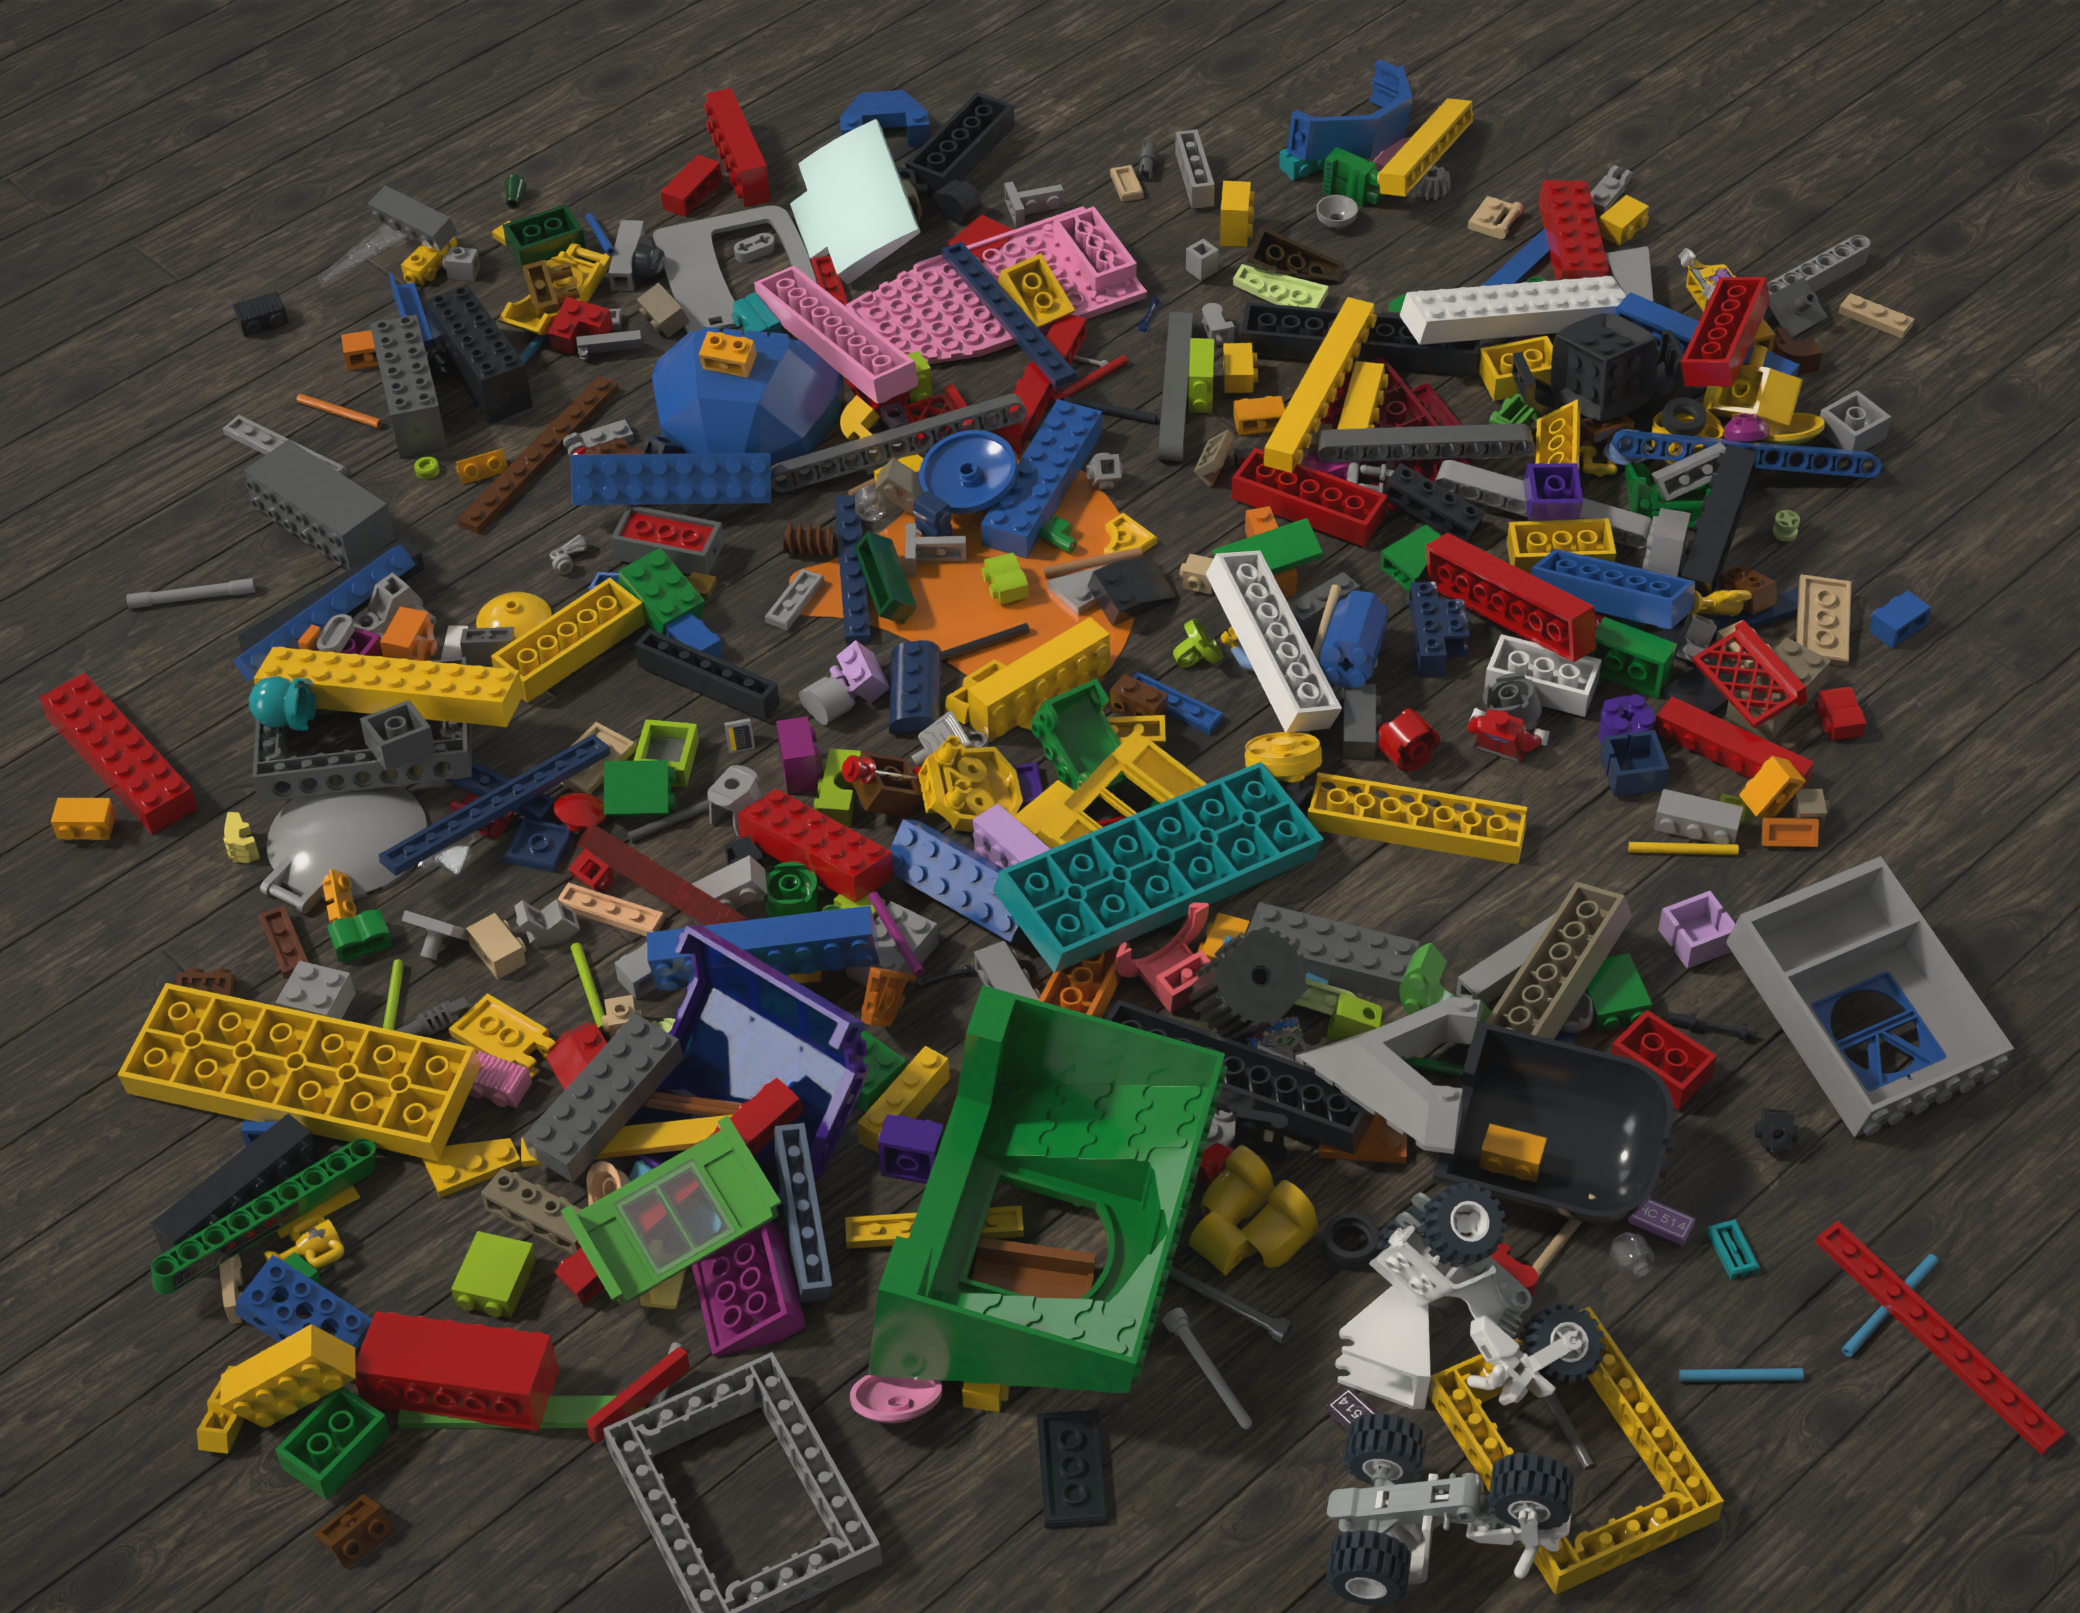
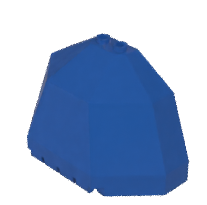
M702 327L701 331H690L657 360L652 374L661 436L682 446L679 454L770 453L772 467L777 463L812 453L839 421L846 402L844 377L802 340L788 339V334L770 333V337H767V332L747 331L746 335H744L743 330L723 329L722 333L726 335L746 337L754 340L757 356L748 378L702 369L699 352L708 331L718 333L720 328Z

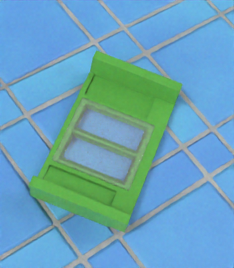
M729 1116L718 1121L719 1132L579 1212L575 1213L571 1205L561 1210L564 1219L612 1301L617 1299L621 1307L658 1287L664 1281L738 1238L746 1236L778 1217L776 1206L781 1204V1201Z

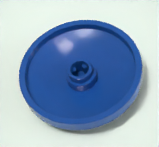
M982 430L962 431L942 439L928 451L920 466L919 480L923 493L928 490L951 506L952 513H975L993 506L1008 494L1017 477V461L1013 449L1002 437Z

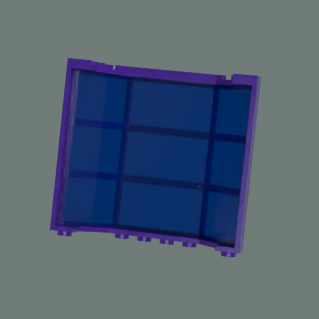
M686 925L679 935V943L675 952L691 954L694 979L687 987V995L683 1004L676 1012V1020L671 1031L668 1032L679 1039L684 1059L655 1092L744 1103L749 1102L757 1095L763 1085L772 1082L776 1077L779 1078L800 1098L805 1112L791 1124H805L813 1177L816 1183L825 1172L869 1074V1066L864 1064L863 1059L867 1056L866 1041L861 1038V1033L865 1030L864 1022L704 926ZM640 1107L624 1126L713 1116ZM771 1141L754 1156V1159L781 1201V1204L776 1206L779 1214L783 1210L773 1143ZM685 1150L634 1156L643 1160L651 1167L656 1168ZM776 1218L770 1221L774 1225L778 1223Z

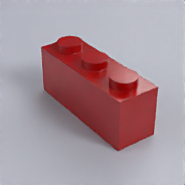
M697 155L662 189L663 209L686 217L722 181L720 162Z

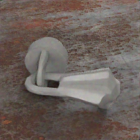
M578 535L550 553V558L554 559L552 566L557 573L568 574L572 571L573 560L569 555L587 551L588 539Z

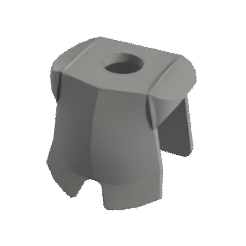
M730 766L708 789L710 824L715 825L727 810L733 811V827L736 835L740 836L738 813L763 797L759 788V779L754 770L745 766Z

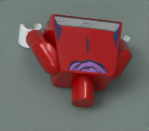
M1474 708L1467 726L1469 733L1472 735L1477 734L1473 746L1474 749L1520 764L1525 752L1532 751L1540 745H1547L1550 731L1534 728L1533 735H1531L1527 731L1522 719L1508 715L1503 710L1495 711L1492 709L1484 712Z

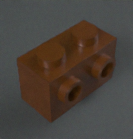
M1744 565L1733 567L1719 575V590H1747L1751 592L1752 597L1750 600L1744 601L1743 610L1754 615L1777 604L1776 581Z
M1123 674L1110 689V711L1122 717L1165 715L1166 718L1168 716V694Z

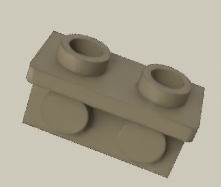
M1229 429L1208 440L1195 467L1194 472L1208 487L1214 485L1224 465L1227 453L1232 448L1231 443L1235 435Z

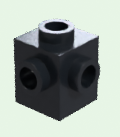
M1762 1108L1761 1121H1756L1754 1137L1759 1139L1761 1147H1766L1765 1151L1783 1153V1149L1791 1150L1792 1142H1797L1798 1125L1794 1124V1114L1792 1111ZM1780 1129L1777 1134H1773L1774 1130Z

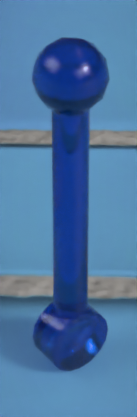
M1157 296L1151 298L1150 308L1143 322L1138 324L1140 332H1145L1148 329L1147 323L1155 306L1160 302Z

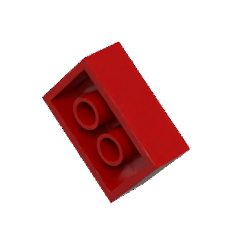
M1648 1010L1612 1043L1611 1054L1638 1061L1653 1070L1667 1086L1673 1101V1107L1677 1110H1680L1713 1076L1717 1055Z

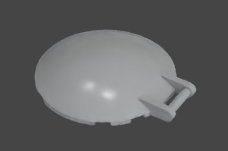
M399 785L380 789L373 788L293 798L278 813L270 827L267 838V854L274 871L262 882L260 891L267 896L273 895L295 906L297 911L306 914L320 900H325L322 882L324 881V876L330 874V869L349 875L353 899L366 897L367 892L380 887L383 890L403 878L413 867L395 876L379 862L378 854L428 827L422 806L410 792ZM283 885V886H285V887H287V888H289V889H291V890H293V891H295V892L301 894L302 896L299 897L298 895H296V894H294V893H292V892H290V891H288V890H286V889H284V888H282V887H280V886Z

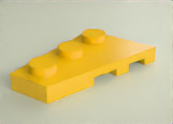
M510 1138L445 1146L439 1161L422 1158L440 1198L493 1178L501 1168L510 1171L522 1166L520 1157Z

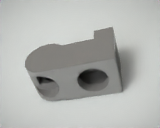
M1217 303L1204 305L1202 308V326L1207 338L1214 339V347L1223 345V343H1234V325L1232 321L1225 322L1222 316L1221 305Z

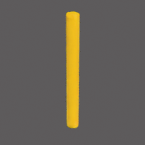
M1629 842L1628 852L1738 855L1739 846L1737 844Z

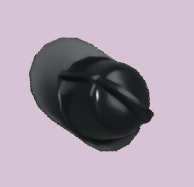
M646 235L640 236L631 258L633 275L642 284L647 283L653 277L659 276L663 272L665 264L664 251L653 246L651 240Z

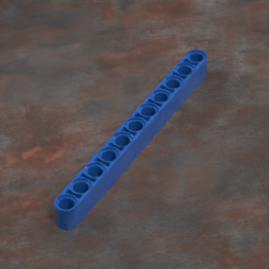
M1629 430L1618 431L1612 438V445L1615 450L1626 457L1680 461L1693 455V448L1696 445L1702 444L1704 450L1717 443H1721L1726 447L1727 445H1732L1757 452L1756 468L1872 478L1877 476L1882 468L1880 460L1867 451L1754 441H1733L1720 438ZM1630 438V445L1624 449L1620 448L1622 439ZM1649 440H1654V447L1649 451H1645V443ZM1674 442H1678V450L1674 453H1669V446ZM1775 451V458L1772 461H1766L1768 452ZM1795 453H1800L1799 460L1791 464V456ZM1824 455L1823 463L1815 466L1814 461L1816 457ZM1844 457H1848L1847 465L1839 468V461ZM1872 459V466L1867 470H1863L1864 462Z

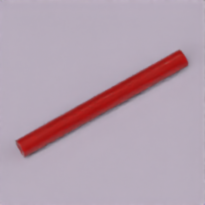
M1122 355L1051 396V403L1054 405L1057 399L1064 401L1065 396L1071 397L1128 363L1127 357Z

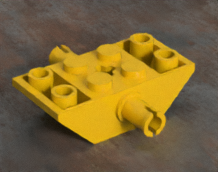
M1753 345L1748 365H1742L1734 385L1727 387L1707 386L1702 405L1715 416L1732 418L1733 420L1740 413H1755L1768 424L1790 427L1803 380L1771 368L1763 367L1768 348Z

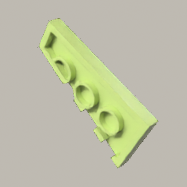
M1241 264L1233 278L1234 286L1276 305L1320 308L1328 294V286L1267 272L1263 269Z

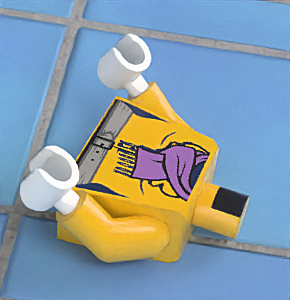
M1687 248L1678 256L1681 259L1682 266L1688 267L1686 287L1703 312L1720 277H1745L1743 273L1732 275L1724 264L1703 265L1694 259L1695 254Z

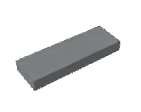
M802 568L766 614L765 623L788 630L825 583L824 576Z

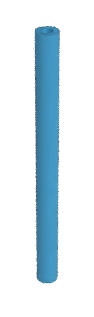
M1929 1254L1904 1282L1913 1290L1939 1262L1938 1258L1933 1254ZM1881 1306L1841 1349L1843 1354L1851 1357L1891 1313Z

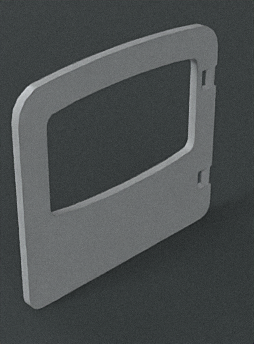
M774 205L660 228L654 231L653 239L655 246L665 253L664 271L673 297L682 307L690 321L684 326L687 334L690 331H701L702 327L720 329L738 327L733 322L731 316L733 313L732 304L735 301L724 281L711 237L716 233L769 223L777 232L791 266H795L817 283L801 237L785 209ZM722 320L723 322L719 324L710 325V322Z

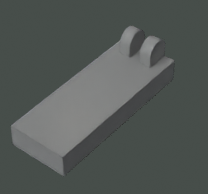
M640 330L577 337L579 357L582 361H586L590 353L642 348Z

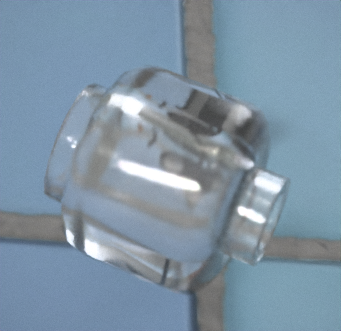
M865 485L857 490L855 494V511L861 519L866 521L879 520L887 512V500L880 492L875 490V485Z
M1630 1232L1623 1233L1614 1239L1611 1244L1610 1258L1619 1272L1625 1277L1635 1276L1636 1278H1641L1647 1275L1651 1270L1650 1266L1653 1264L1655 1257L1654 1252L1645 1239L1639 1234H1632Z

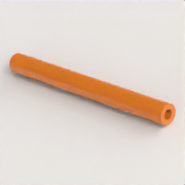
M304 394L297 396L298 403L375 428H380L382 425L381 419Z

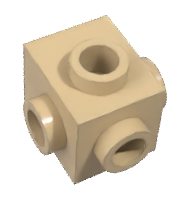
M633 995L604 999L607 1015L601 1016L604 1033L610 1032L611 1039L634 1013L642 1017L641 1009L635 1010Z

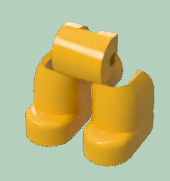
M1240 1145L1227 1157L1225 1161L1226 1168L1216 1177L1204 1193L1200 1208L1205 1218L1196 1226L1189 1240L1190 1247L1207 1259L1225 1276L1243 1258L1250 1257L1257 1251L1263 1257L1264 1266L1268 1268L1278 1267L1291 1259L1319 1229L1315 1209L1307 1196L1287 1180H1282L1274 1188L1271 1173L1265 1163L1253 1151ZM1268 1200L1269 1203L1242 1230L1237 1227L1242 1219H1249Z

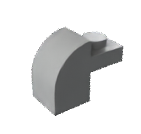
M1696 614L1688 615L1677 642L1676 656L1693 662V656L1709 647L1717 629L1714 621ZM1708 657L1704 661L1709 662L1711 657Z
M558 899L541 911L523 900L514 906L517 915L516 922L523 931L527 932L529 943L532 945L545 947L561 943L580 930L575 910Z

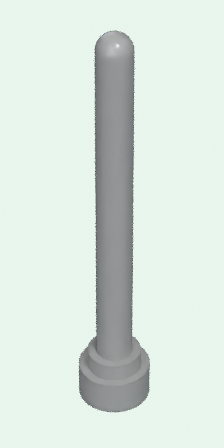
M1175 1308L1168 1312L1162 1320L1168 1331L1180 1336L1243 1429L1250 1428L1252 1420L1190 1331L1189 1317L1182 1308Z

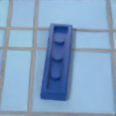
M1138 671L1133 676V678L1167 693L1168 715L1195 729L1211 735L1224 720V713Z

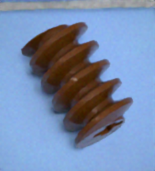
M789 523L784 533V553L787 554L790 550L792 554H797L800 551L801 554L806 555L809 551L811 555H816L819 551L820 555H826L829 552L830 556H834L837 550V533L832 531L830 524L827 525L826 531H823L821 524H818L816 531H813L812 524L808 523L807 529L803 530L802 523H798L797 529L794 530L793 524Z

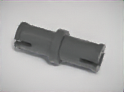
M1146 140V142L1142 143V153L1138 160L1140 165L1138 176L1143 181H1148V174L1149 179H1152L1153 167L1156 164V157L1154 155L1156 144L1152 140Z

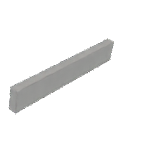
M238 415L223 427L224 435L265 455L288 440L241 415ZM295 443L342 475L348 474L346 467Z

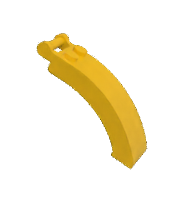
M571 243L567 251H561L558 257H566L573 260L578 265L580 271L582 270L584 275L583 285L578 291L580 298L576 299L588 302L607 269L610 268L612 256H608L606 253L600 254L581 248L579 244ZM579 256L585 259H589L595 261L596 263L594 264L581 259H577V257ZM529 294L516 303L508 302L498 320L500 323L525 331L546 335L559 310L550 314L544 313L543 316L537 317Z

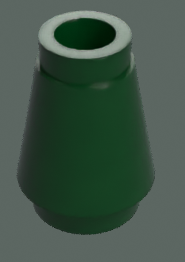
M517 174L508 176L504 182L506 205L509 208L519 207L527 186L524 178Z

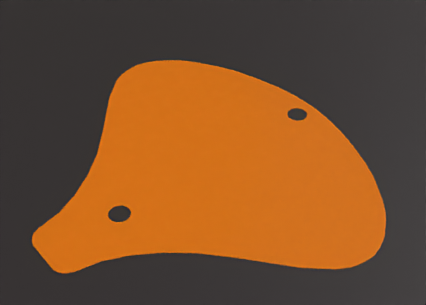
M1031 441L1027 442L1022 453L1018 455V463L1021 460L1024 453L1026 452L1027 448L1029 447ZM1081 469L1053 515L1073 524V529L1069 536L1077 540L1075 550L1072 553H1068L1039 538L1028 558L1015 555L1020 569L1024 572L1028 582L1029 598L1000 605L996 598L993 599L991 597L989 583H985L983 580L981 568H984V560L1008 554L1007 552L982 546L981 523L991 507L969 514L952 513L950 523L953 528V536H966V561L917 562V576H907L905 560L906 523H915L916 516L904 511L892 524L878 534L892 539L917 608L904 624L879 617L871 593L867 589L869 625L889 631L909 641L928 640L934 642L942 651L1024 623L1029 625V633L946 661L967 676L994 659L1008 666L1089 617L1110 634L1111 669L1123 650L1131 632L1135 617L1112 626L1099 604L1078 615L1047 588V580L1092 569L1087 568L1045 577L1043 567L1104 555V548L1111 540L1110 535L1105 531V524L1120 515L1103 490L1099 489V486H1091V479L1088 480L1087 474ZM839 557L823 564L803 568L824 576L825 583L800 615L843 619ZM801 570L792 574L789 584H791ZM1107 672L1104 675L1097 677L1098 681H1101L1107 674Z

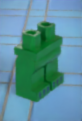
M1336 147L1325 159L1322 193L1329 196L1332 193L1347 196L1361 207L1366 202L1377 205L1382 199L1383 194H1380L1379 189L1374 188V186L1380 187L1377 183L1379 171L1376 170V162L1370 160L1368 163L1364 158Z

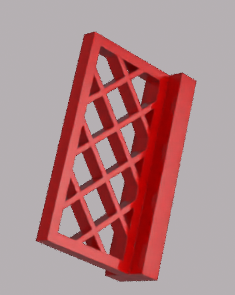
M952 383L944 386V393L901 406L900 408L907 423L911 424L928 419L925 418L928 413L941 415L968 406ZM941 402L944 404L942 409L932 407ZM914 411L922 412L920 416L910 414ZM967 419L962 425H969L973 420ZM949 426L942 427V429H946L947 431L949 429ZM926 433L918 434L916 436L917 439L924 438Z
M1744 620L1735 625L1736 631L1692 657L1695 665L1754 729L1792 705L1796 704L1800 707L1807 702L1806 686ZM1733 642L1740 646L1739 652L1725 651L1726 646ZM1708 657L1719 658L1717 666L1706 665L1703 660ZM1723 658L1737 659L1736 667L1722 666ZM1752 660L1756 663L1755 668H1740L1741 661ZM1720 673L1734 674L1733 682H1721L1719 680ZM1738 675L1753 676L1751 684L1737 683ZM1757 676L1769 677L1771 680L1770 686L1755 685ZM1735 690L1750 691L1748 699L1736 698L1734 696ZM1754 691L1767 692V701L1752 700ZM1773 693L1784 694L1787 697L1782 702H1771ZM1762 707L1765 708V711L1754 718L1750 713V708Z

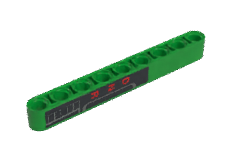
M364 1138L352 1141L161 1254L151 1264L154 1290L163 1295L176 1292L221 1265L229 1258L236 1256L369 1176L376 1169L375 1143Z

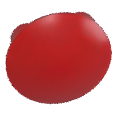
M583 792L566 793L560 796L554 803V813L573 832H579L583 828L602 825L606 821L604 803L591 794Z

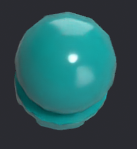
M281 676L264 678L252 687L248 698L250 711L256 720L270 728L289 725L293 730H308L309 727L306 724L308 720H314L317 707V695L312 694L310 688L314 683L309 678H295L292 682L288 678Z

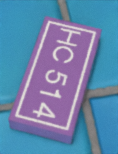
M1649 1199L1644 1207L1629 1217L1628 1223L1683 1246L1694 1226L1696 1218Z

